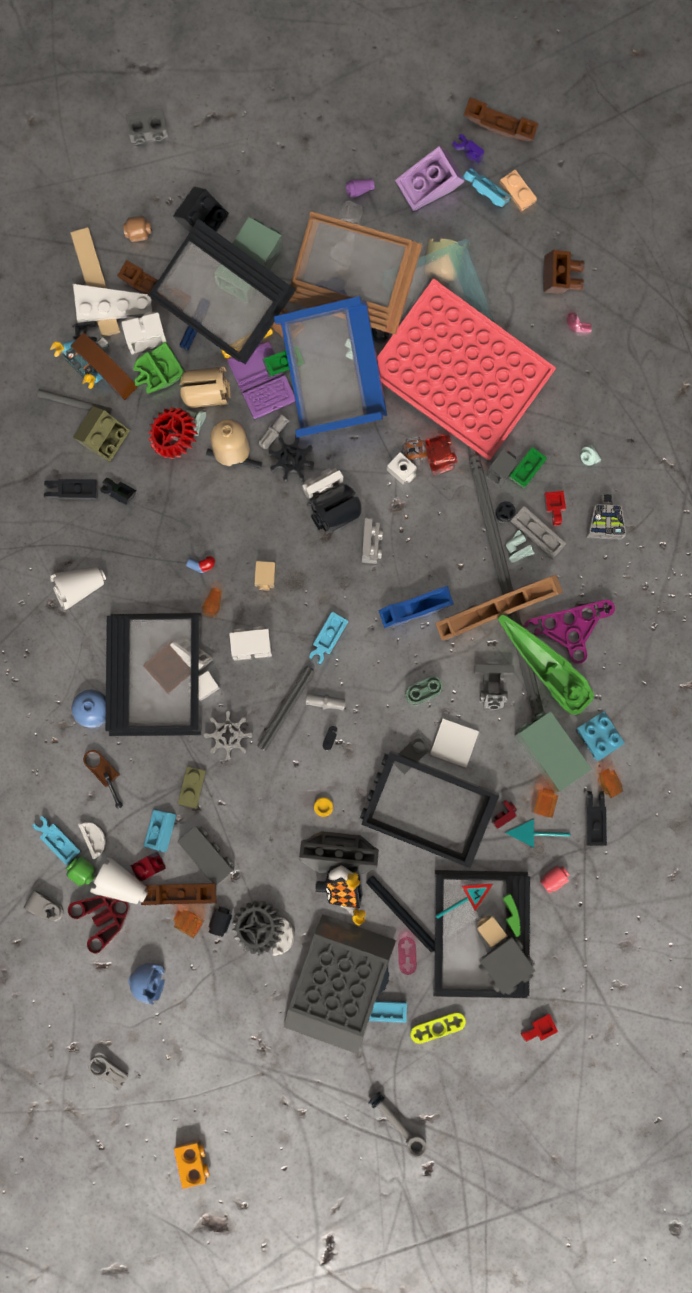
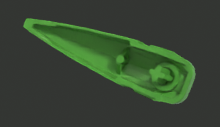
M503 614L498 618L499 623L519 654L552 693V697L569 714H580L594 698V693L588 684V680L575 670L571 663L528 630Z

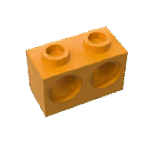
M199 1140L175 1145L174 1153L182 1189L205 1184L210 1174L208 1165H204L203 1157H205L203 1144L200 1145ZM192 1149L195 1151L196 1156L188 1158L185 1151ZM196 1169L199 1171L200 1176L193 1178L190 1176L189 1171Z

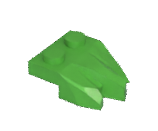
M164 342L151 353L147 352L136 360L133 367L134 371L141 372L135 379V385L139 386L147 383V394L173 385L180 380L185 372L167 342Z

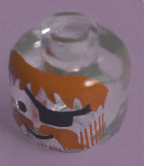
M420 437L406 439V442L402 445L403 455L415 466L422 465V461L428 458L426 442L421 440Z

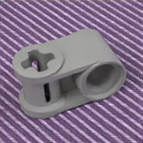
M33 890L23 907L49 922L58 921L63 916V909L59 904L36 890ZM55 909L56 916H51L49 910Z

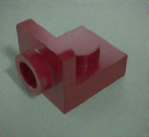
M507 800L501 802L507 813L502 811L494 816L495 821L492 824L495 829H499L517 817L515 813L517 809L511 801L509 803Z

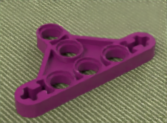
M602 600L529 619L524 623L523 628L526 629L530 622L533 625L539 624L537 620L541 619L544 631L536 628L532 634L534 636L544 634L568 649L570 659L574 663L579 664L587 659L585 642L598 620L611 616L615 611V605L610 600ZM603 603L611 606L608 614L605 611L598 612L600 616L596 617L594 605H597V609L604 607ZM584 608H590L593 611L591 618L586 619L582 616ZM565 613H572L574 615L572 623L564 622L563 616ZM548 617L556 621L555 626L550 629L545 626V620ZM571 631H576L579 634V639L576 642H571L568 638ZM577 649L582 650L584 653V657L580 661L575 660L573 657V653Z

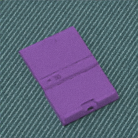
M269 341L257 347L246 365L238 362L233 357L227 359L254 419L295 402V396L283 372L271 377L268 376L262 359L275 355Z

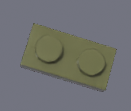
M187 766L178 800L179 805L197 809L206 774L205 770Z

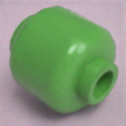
M75 857L66 867L67 877L78 886L84 883L88 885L95 878L93 874L95 866L84 857Z

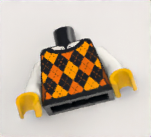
M339 866L328 871L325 881H316V893H327L329 904L345 908L353 915L352 919L356 925H361L365 922V911H359L363 893L358 867L345 868L344 866Z

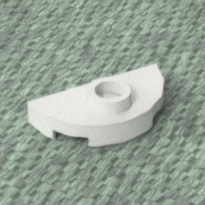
M79 823L80 830L94 860L105 849V834L94 823Z
M285 918L279 920V923L285 924L283 927H280L284 934L278 935L282 941H275L277 947L273 948V956L284 954L291 948L294 942V928Z

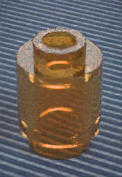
M608 768L599 773L600 777L597 780L609 798L623 792V785L615 770L610 771Z

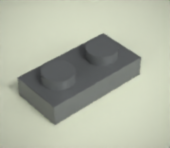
M418 734L399 754L419 761L432 747ZM394 761V765L404 775L412 768Z

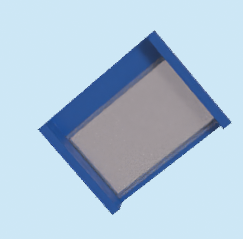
M361 296L274 316L275 324L282 326L301 429L295 430L296 437L383 420V417L387 416L368 306L366 301L361 300Z

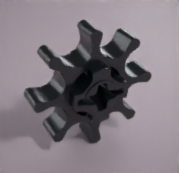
M295 436V441L291 445L285 444L283 438L279 437L282 449L278 452L271 449L268 451L269 456H275L278 459L277 464L270 466L271 472H274L276 469H283L285 471L283 476L284 482L288 481V475L293 472L299 475L300 480H304V475L300 471L303 466L314 467V462L307 461L304 457L306 453L312 451V445L304 449L299 448L297 444L300 437ZM288 453L295 459V465L291 460H288Z

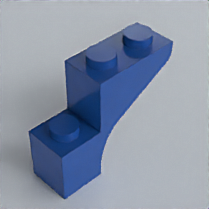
M448 586L410 600L391 604L378 611L385 629L402 625L412 619L430 616L454 603Z

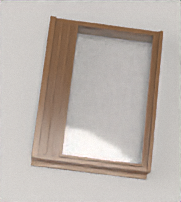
M310 211L309 221L291 281V286L297 290L289 302L312 308L361 296V300L367 302L371 327L396 334L423 244ZM345 312L333 314V316L346 319Z

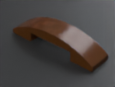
M469 98L464 112L466 118L495 133L514 139L533 141L539 123L521 117L519 120L486 107L487 103Z
M126 260L117 275L122 281L140 293L147 295L158 281L128 260ZM166 284L159 293V295L181 311L185 310L192 298L179 289H173Z
M84 332L70 345L124 401L138 388L129 376Z
M216 883L145 885V890L148 893L144 901L141 902V905L217 903Z

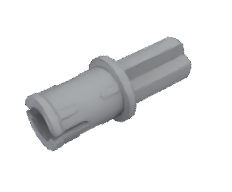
M280 414L271 427H267V432L258 444L263 449H268L276 437H280V432L289 420Z

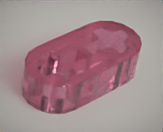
M403 937L398 942L399 969L406 975L413 974L417 967L416 944L410 937ZM405 940L412 944V947L409 948V954H405V948H401V944H404ZM406 957H409V962L413 964V967H410V971H406V968L402 967V964L406 963Z

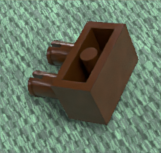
M552 250L544 256V292L562 294L569 289L582 291L584 284L581 283H584V279L570 278V271L582 273L584 266L581 265L585 264L584 261L572 260L571 252Z

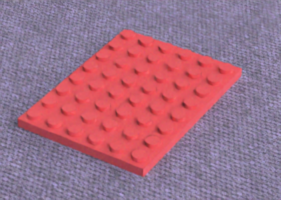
M432 279L398 327L397 333L393 334L377 357L381 383L488 461L492 459L556 369L548 361L435 279Z

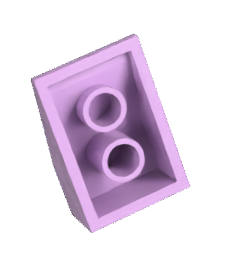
M440 146L395 180L413 211L450 193L465 182L448 151Z

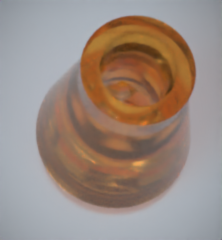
M211 588L208 597L201 607L203 615L216 618L217 614L220 613L221 590Z

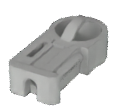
M102 1055L94 1056L89 1062V1072L100 1080L104 1078L117 1087V1091L122 1088L123 1083L128 1079L126 1072ZM97 1060H102V1061H104L106 1067H105L103 1064H101L100 1062H98ZM91 1063L100 1067L103 1072H94L91 1068Z

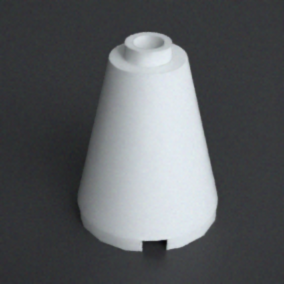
M97 567L50 574L51 582L56 584L53 587L61 607L63 606V610L69 609L103 586L104 580H106L103 570H99Z
M108 857L107 861L109 864H103L94 881L97 887L96 889L91 888V893L138 904L139 901L143 902L148 893L145 890L146 886L113 858Z

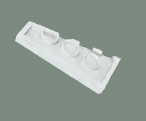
M73 284L77 322L141 317L148 312H152L151 298L147 294Z

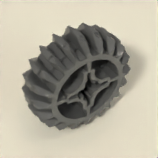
M253 901V905L247 903L246 908H240L242 914H235L238 921H233L232 923L237 925V928L232 929V932H237L238 935L234 939H240L238 946H244V951L250 950L251 954H256L257 952L259 955L263 954L264 951L269 953L271 948L277 947L275 941H282L278 935L284 934L280 927H283L285 924L279 923V920L283 917L282 915L276 916L279 910H272V904L266 906L265 901H261L260 904L258 901ZM261 912L269 918L270 923L264 921ZM251 916L250 924L246 925L248 918ZM259 925H260V926H265L264 928H261V929H258V930H256V929H251V928H254V927L259 926ZM271 930L269 937L264 941L266 932ZM246 932H250L253 935L256 943L249 939Z

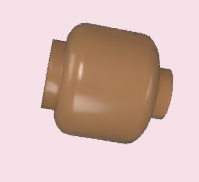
M144 216L130 217L124 223L125 237L129 238L131 242L146 241L149 238V233H152L151 222H147Z

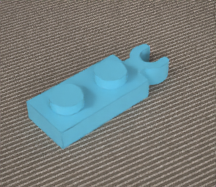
M470 168L469 171L466 170L463 177L473 183L472 186L476 188L477 192L486 195L497 206L502 207L508 203L512 197L483 174L480 176L473 168Z
M331 612L313 644L317 649L310 653L309 659L312 660L314 655H319L320 660L318 664H322L324 661L323 654L327 653L330 655L349 621Z
M41 816L40 819L43 821V826L38 827L37 824H33V828L43 833L39 838L65 865H68L81 850L56 824L49 826L48 820Z

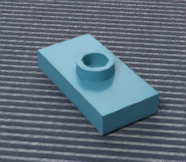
M375 1001L369 1021L406 1023L407 1002Z

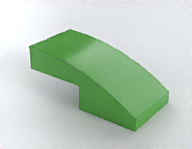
M506 894L501 898L511 915L506 917L505 920L514 936L518 937L520 935L518 911L512 896Z

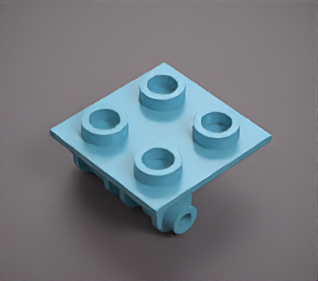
M605 711L576 728L578 730L577 734L585 740L583 743H587L588 746L586 748H590L589 751L593 755V759L596 758L597 761L625 744Z

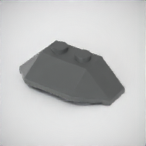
M321 831L301 841L299 860L318 873H328L329 870L344 866L345 868L358 867L359 875L377 868L379 849L360 835Z

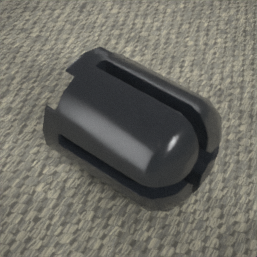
M341 484L307 502V507L311 505L313 511L311 518L318 530L323 529L325 531L324 536L357 519L361 515L360 499L353 496L356 492L347 484Z

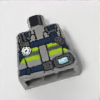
M601 495V504L594 505L591 511L587 538L623 539L626 536L622 506L613 505V495Z

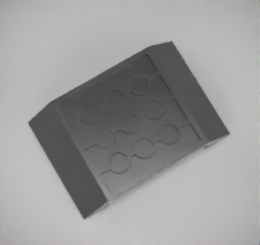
M322 914L287 1012L284 1028L358 1054L396 940Z

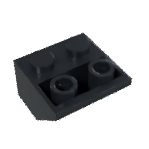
M193 187L173 217L188 231L192 230L197 219L202 220L210 228L217 231L229 213L206 189Z

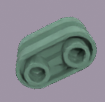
M435 676L426 678L411 685L405 693V699L413 706L424 703L441 693L443 683Z

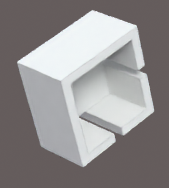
M148 312L142 318L129 317L121 322L131 355L156 349L164 342H167L159 313Z
M264 626L253 627V631H245L244 628L234 629V633H229L231 654L234 660L251 659L252 654L255 655V658L272 656L270 633L268 629H264Z

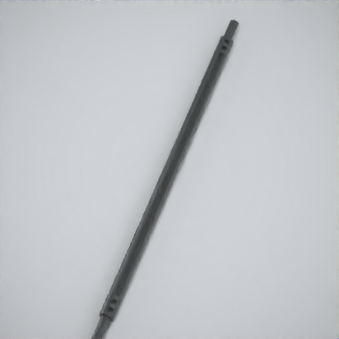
M468 446L469 462L502 594L513 591L480 455H477V452ZM518 610L508 614V618L522 626ZM517 651L532 714H535L536 717L544 711L536 678L532 669Z

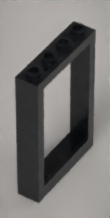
M390 750L389 755L385 754L381 765H384L382 773L378 772L374 783H377L375 790H370L367 801H370L368 808H363L360 819H363L361 825L471 868L498 801L499 793ZM394 761L484 796L462 853L372 818Z

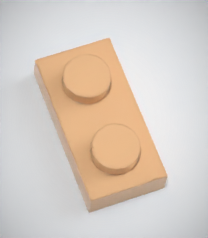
M516 170L500 180V184L512 196L511 199L520 211L536 202V196Z

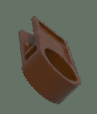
M89 750L85 753L83 758L85 766L105 787H108V783L103 773H108L111 783L120 776L99 751ZM90 753H98L100 756V763L96 767H91L87 764V756Z

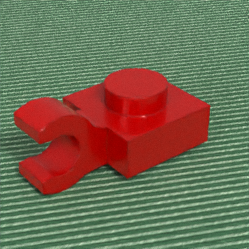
M564 491L545 492L546 513L552 512L553 526L561 525V511L566 510Z
M548 1013L532 1021L533 1028L522 1032L521 1035L526 1042L537 1036L542 1041L557 1033L558 1030Z

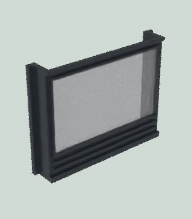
M197 219L196 224L147 296L235 360L246 365L274 324V316L281 314L297 289L210 228L205 222Z
M202 613L110 614L107 616L105 731L109 732V736L201 735V727H199V621H202Z
M435 870V977L433 997L527 998L529 996L530 980L525 983L523 981L516 985L518 988L510 994H502L500 991L496 992L490 984L493 981L488 974L485 976L478 967L481 964L478 959L509 937H512L513 940L517 938L524 947L521 950L523 954L530 956V876H528V872ZM493 883L476 911H474L468 900L440 918H436L437 914L467 897L461 886ZM506 894L512 896L520 920V935L518 937L514 936L505 920L506 917L511 915L501 898ZM486 915L488 918L493 916L507 935V937L492 948L476 928L479 926L477 922Z

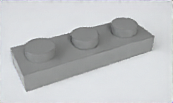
M525 506L511 520L516 527L552 559L566 545L560 537Z

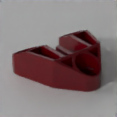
M98 896L72 902L69 905L68 914L73 919H80L106 905L107 909L92 917L97 928L112 919L115 920L114 923L98 931L97 934L88 939L87 948L91 953L97 954L102 952L123 929L130 911L129 902ZM118 902L126 904L124 913L116 911V904ZM76 904L80 905L83 909L82 914L79 916L72 913V908ZM93 939L101 941L102 946L99 950H94L91 947Z

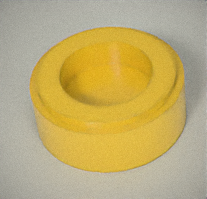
M319 798L314 804V811L317 815L326 817L332 813L333 803L328 798Z

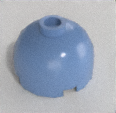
M92 689L79 693L73 700L71 707L72 716L76 722L87 728H96L103 725L106 719V696Z
M146 963L138 966L133 974L130 975L128 983L135 999L147 1004H154V1000L158 1001L165 980H161V973L165 974L161 965Z

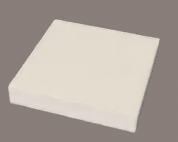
M442 719L430 755L466 768L479 731Z

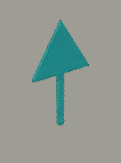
M534 819L505 832L533 848L534 836H571V833L534 832Z

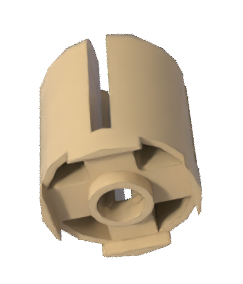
M226 367L185 371L180 378V386H183L180 389L183 402L190 408L229 404L227 398H231L230 382H227L224 372H227Z

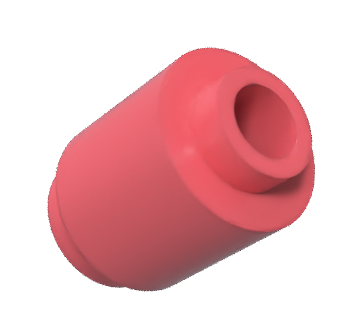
M555 866L543 876L540 882L551 893L565 885L569 881L567 877L570 875L563 866L561 868Z

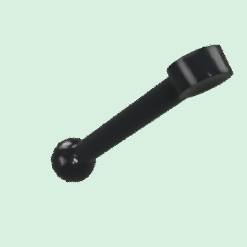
M103 773L116 802L115 807L121 809L123 804L117 797L108 773Z

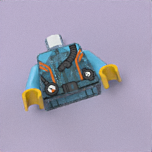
M103 337L96 342L103 351L110 346ZM75 340L64 343L54 342L50 350L56 349L54 353L56 357L61 352L63 353L64 359L83 378L82 384L87 382L89 384L88 388L92 389L94 383L103 379L70 347Z

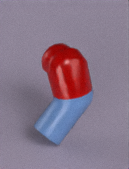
M207 556L206 559L198 562L189 558L186 566L197 572L204 573L214 567L215 559L212 556Z

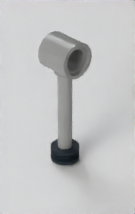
M380 1092L372 1095L368 1103L373 1105V1109L378 1107L405 1138L408 1154L414 1158L422 1157L427 1149L425 1139L419 1134L412 1135L383 1102L385 1097H381ZM415 1141L422 1144V1148L418 1151H414L411 1148V1144Z

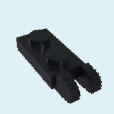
M96 479L44 481V486L58 487V492H45L44 498L97 500L98 481Z
M587 791L586 846H607V817L604 791H599L598 794L599 807H593L592 791Z

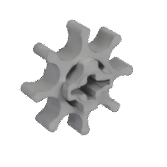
M226 711L227 718L224 723H217L213 717L210 719L216 725V731L212 734L205 733L204 737H212L216 740L215 747L210 750L212 754L218 748H224L227 752L226 759L230 760V751L233 748H239L242 753H246V749L241 746L240 742L244 737L252 738L253 734L241 732V725L246 722L245 717H242L238 723H232L230 720L231 713ZM228 727L230 733L233 734V737H230L229 744L227 738L223 737L224 734H227Z

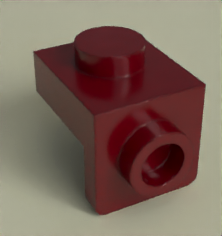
M158 852L130 865L140 882L166 869L163 859Z

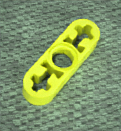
M453 1012L413 1026L410 1036L415 1043H425L462 1030L466 1020L461 1013ZM454 1016H457L458 1019H462V1021L459 1022L460 1026L456 1027L455 1024L449 1025L451 1029L447 1030V1025L444 1022V1019H447L448 1023L454 1020ZM440 1022L443 1024L444 1028L441 1033L433 1032L432 1026L434 1023ZM429 1025V1031L432 1036L428 1037V1033L422 1035V1039L414 1037L417 1029L425 1031L427 1030L425 1026Z

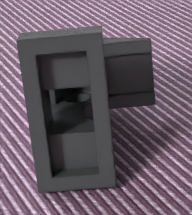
M475 665L474 674H484L483 691L480 690V702H483L484 708H489L490 710L503 709L504 703L508 701V691H504V675H513L514 665ZM488 682H499V693H489Z

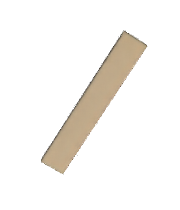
M89 228L70 232L86 286L107 289ZM117 319L97 321L103 338L121 333Z

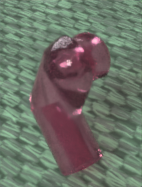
M576 313L568 314L567 324L573 332L591 333V324L581 323Z

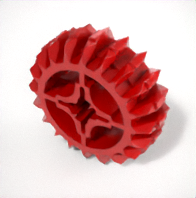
M171 407L170 410L164 409L163 413L158 412L159 417L153 418L154 424H149L152 428L148 432L151 435L148 439L152 443L151 447L155 449L157 454L165 458L175 459V457H181L182 453L187 454V448L191 449V443L196 442L193 437L198 434L194 430L197 428L194 418L190 416V413L181 408Z

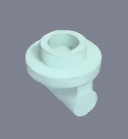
M592 444L581 450L580 457L586 465H593L602 460Z

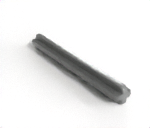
M308 666L304 668L257 744L258 748L263 751L268 749L313 676L314 670Z

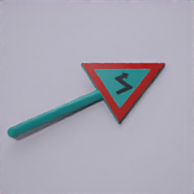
M493 883L461 886L467 897L437 914L436 918H440L468 900L474 911H476Z

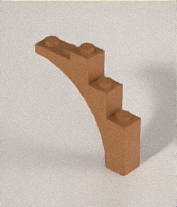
M555 574L463 610L435 624L443 641L497 619L502 614L507 615L559 595L563 591Z

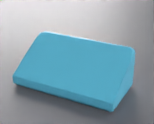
M153 809L143 846L167 852L176 814Z

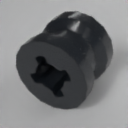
M507 501L500 503L495 511L497 520L502 523L511 521L515 515V506Z

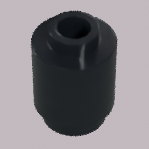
M221 906L218 909H214L208 926L210 928L209 933L220 937L227 933L233 916L229 913L230 909Z

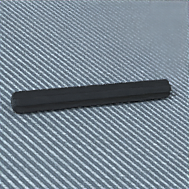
M371 876L366 881V884L431 953L434 952L435 941L374 876Z

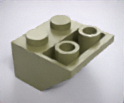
M92 406L73 439L111 462L130 430L105 410Z

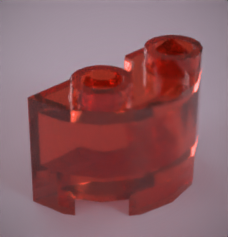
M442 434L423 440L425 442H422L424 451H427L429 466L433 476L455 470L454 464L458 463L455 452L451 453L450 446L452 443L449 435Z

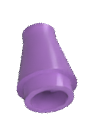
M372 178L350 179L349 182H346V191L349 197L356 198L370 190H374Z

